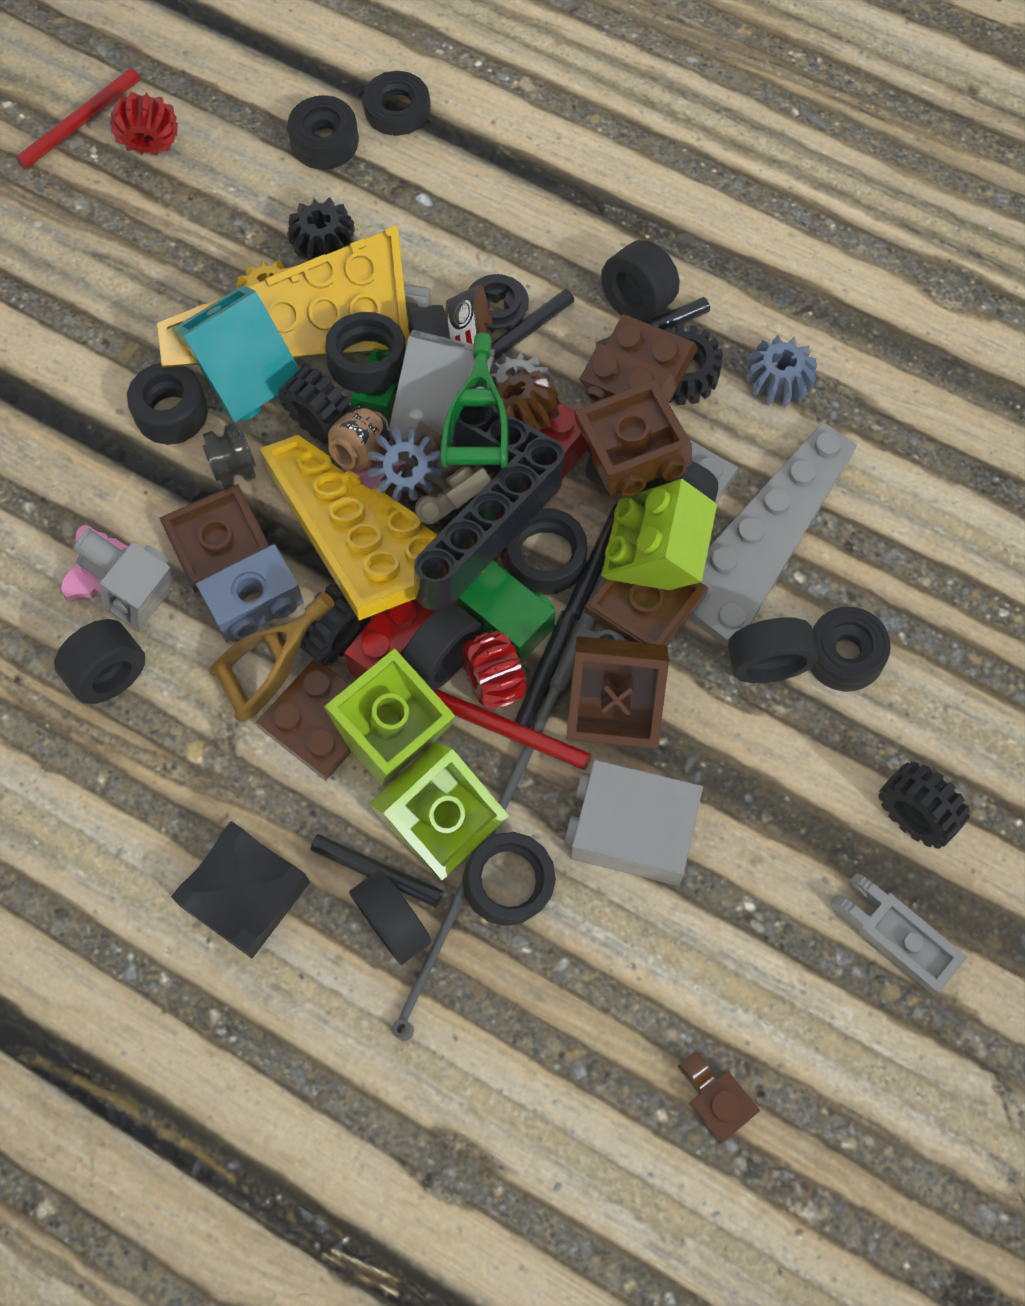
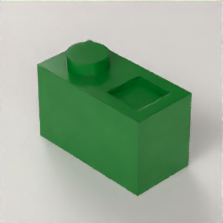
M494 561L454 601L455 605L481 623L482 634L485 632L489 634L498 630L500 633L508 636L510 643L515 646L518 658L521 659L520 664L555 627V610L551 601L539 591L531 592Z

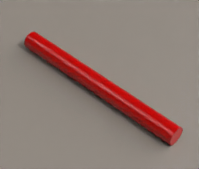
M129 68L16 156L18 163L24 169L29 168L140 81L138 73L133 68Z
M439 689L434 690V693L452 713L461 719L581 770H586L589 765L591 753Z

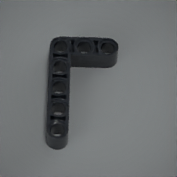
M464 406L454 427L452 436L453 446L501 447V420L496 407ZM506 413L509 433L507 467L501 468V465H481L497 475L415 559V598L422 607L429 610H441L450 606L559 491L562 485L564 449L559 442Z

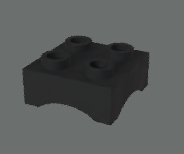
M230 821L203 862L181 883L171 897L181 908L253 959L310 884L306 873L272 852L244 829Z

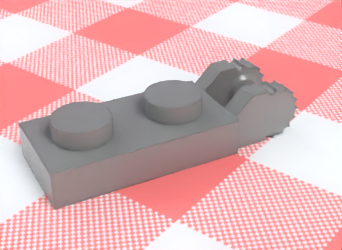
M858 873L855 874L849 881L850 887L868 904L878 908L869 917L852 901L840 895H837L831 902L832 908L846 922L858 928V932L935 996L957 971L967 956L891 893L887 895L865 876Z

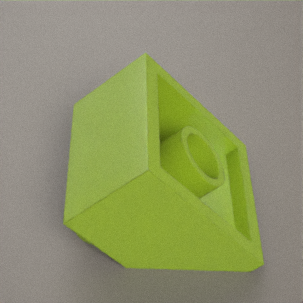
M395 648L324 706V709L351 752L381 786L450 728L456 717Z
M434 742L368 804L394 835L441 880L451 873L509 817L452 748Z

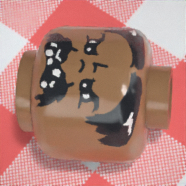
M358 406L350 409L332 425L328 432L330 455L340 466L346 469L362 471L370 468L376 461L368 458L369 451H376L383 455L386 451L377 443L376 438L381 435L391 445L392 436L388 421L381 413L366 407Z

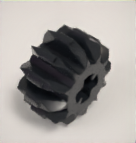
M313 197L311 205L307 206L299 203L298 213L289 214L288 240L299 259L308 258L309 261L349 246L354 242V221L348 215L344 204L335 206L330 197L324 203H319Z

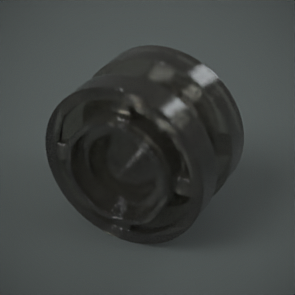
M234 422L224 426L223 436L221 437L213 431L202 434L206 444L202 446L216 482L221 481L224 489L235 485V477L237 476L242 477L246 482L256 478L253 469L256 467L252 452L243 431L239 432Z

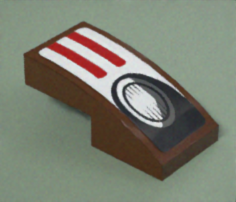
M477 285L446 300L445 313L450 339L474 345V336L478 333H487L486 327L493 325L482 285Z

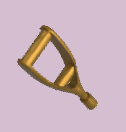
M320 593L306 607V612L300 617L244 637L225 651L210 666L209 672L211 675L216 676L236 712L234 718L237 721L243 722L255 716L284 684L307 629L314 620L319 621L334 607V601L328 594ZM282 634H286V642L283 639ZM265 641L276 663L261 687L248 699L231 667L247 652Z

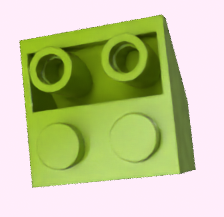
M683 479L640 492L634 496L619 499L614 512V522L609 544L605 551L606 557L601 576L608 580L664 590H673L702 582L717 503Z

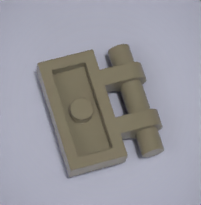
M464 465L445 479L449 487L443 490L437 497L426 495L419 498L415 505V512L418 518L426 524L438 522L455 508H459L481 492L491 481L483 467L476 466L474 469H471L469 465Z

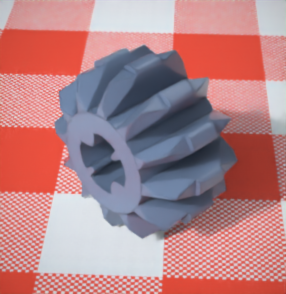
M778 334L773 339L772 344L762 340L757 346V350L752 351V354L749 355L746 373L747 384L753 385L752 392L754 397L767 396L766 402L768 406L774 400H780L784 408L790 404L791 399L801 402L805 398L806 392L810 391L814 386L817 368L816 358L809 357V345L803 347L796 346L795 336L788 343L783 342Z
M394 427L391 429L395 441L394 444L390 445L381 435L376 438L377 443L386 451L384 455L376 451H369L368 458L374 461H381L382 466L373 467L368 470L370 477H376L384 473L387 476L377 485L379 492L385 491L391 483H394L393 500L399 501L402 495V488L407 487L408 495L414 501L418 499L415 484L420 483L427 492L433 489L431 483L423 478L426 473L434 477H440L441 470L436 467L427 466V462L440 459L441 453L440 451H432L427 454L423 452L433 441L429 435L425 436L418 445L414 444L417 428L410 427L407 441H402L399 428ZM404 451L408 452L407 456L409 458L414 454L417 464L411 466V474L408 476H401V470L395 473L392 468V463H396L399 460L398 453Z

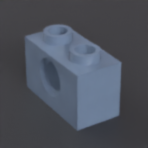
M275 544L196 583L201 597L226 643L233 639H243L256 632L259 626L274 618L282 619L288 617L295 612L298 606L304 604L299 585ZM250 593H262L255 601H243Z

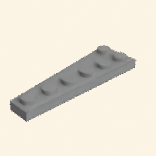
M822 422L708 548L701 582L709 587L708 594L690 616L689 620L726 648H728V639L736 631L752 624L770 590L773 589L782 570L794 554L800 540L809 525L812 524L824 500L830 494L854 454L857 446L855 443L825 422Z

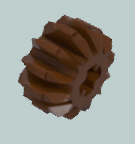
M524 369L516 376L509 374L508 379L503 383H495L503 400L506 413L538 431L551 428L550 420L560 415L557 408L560 404L558 393L554 385L539 370L529 373Z

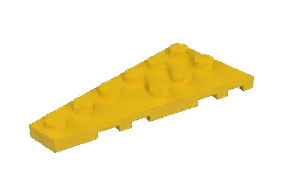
M398 224L366 239L363 238L337 251L321 255L270 276L264 281L248 287L257 292L293 358L326 356V335L333 324L347 315L358 312H376L390 317L400 326L405 336L407 347L409 330ZM220 299L208 304H202L157 323L162 367L198 365L190 350L180 343L173 328ZM362 341L352 344L341 355L371 353L375 348L385 351L391 350L377 342Z
M299 435L259 448L264 466L358 620L416 599L414 586L415 559L437 536L436 533L423 525L417 514L396 500H393L384 492H379L376 487L371 490L363 485L359 475L351 470L344 472L332 464L329 455Z

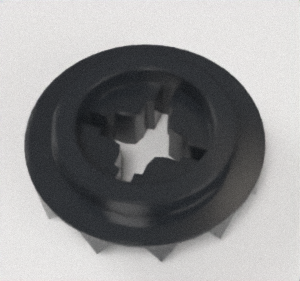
M502 274L487 275L476 280L468 288L469 290L477 285L483 286L489 310L490 301L498 303L504 299V309L496 307L494 310H490L493 325L487 328L491 333L495 329L501 328L509 331L512 325L523 320L525 313L529 310V297L526 289L519 281L510 276Z

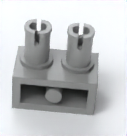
M88 528L74 546V551L79 554L76 564L101 580L102 608L139 632L170 592L171 567L167 565L168 559L152 546L146 545L145 548H142L134 541L128 548L120 550Z

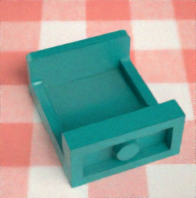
M244 285L173 328L180 343L190 350L221 402L220 408L222 412L234 422L238 420L245 421L256 416L261 411L263 404L272 398L279 399L278 390L299 370L257 292Z

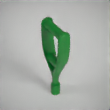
M478 333L474 336L473 357L475 358V364L467 380L450 403L447 411L441 441V465L444 468H448V465H501V468H506L508 465L509 433L507 415L503 400L488 370L487 360L490 358L491 336L487 333ZM464 406L496 407L501 420V447H450L457 418Z

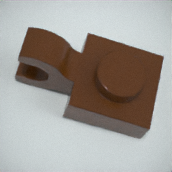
M697 1051L677 1066L699 1093L688 1104L720 1144L760 1112L759 1108L729 1071H726L716 1079L707 1063Z

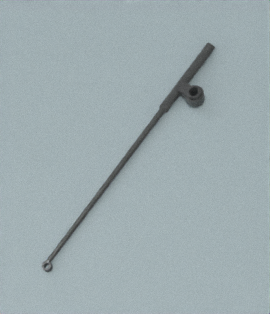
M602 571L588 601L606 580V578L601 576ZM585 607L549 682V693L532 729L541 733L560 693L566 690L572 677L576 637L625 641L624 637L616 631L603 630L599 633L593 631L597 620L585 613ZM525 745L498 801L505 811L534 749ZM497 828L485 840L494 836ZM461 881L398 1020L392 1026L393 1035L401 1041H407L413 1036L414 1027L408 1022V1018L465 899L463 881ZM405 1027V1031L401 1033V1029Z

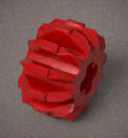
M130 92L128 97H118L113 112H111L110 125H112L111 132L115 135V142L125 145L127 151L137 150L141 155L144 152L158 155L159 151H169L178 130L174 106L165 104L163 97H150L147 92L145 95Z
M497 630L489 634L485 632L474 636L473 640L464 643L461 655L464 660L463 667L472 686L473 694L477 695L480 704L492 710L497 707L504 708L514 704V701L523 698L527 686L524 680L525 673L520 664L521 659L518 658L515 646L510 643L508 636Z

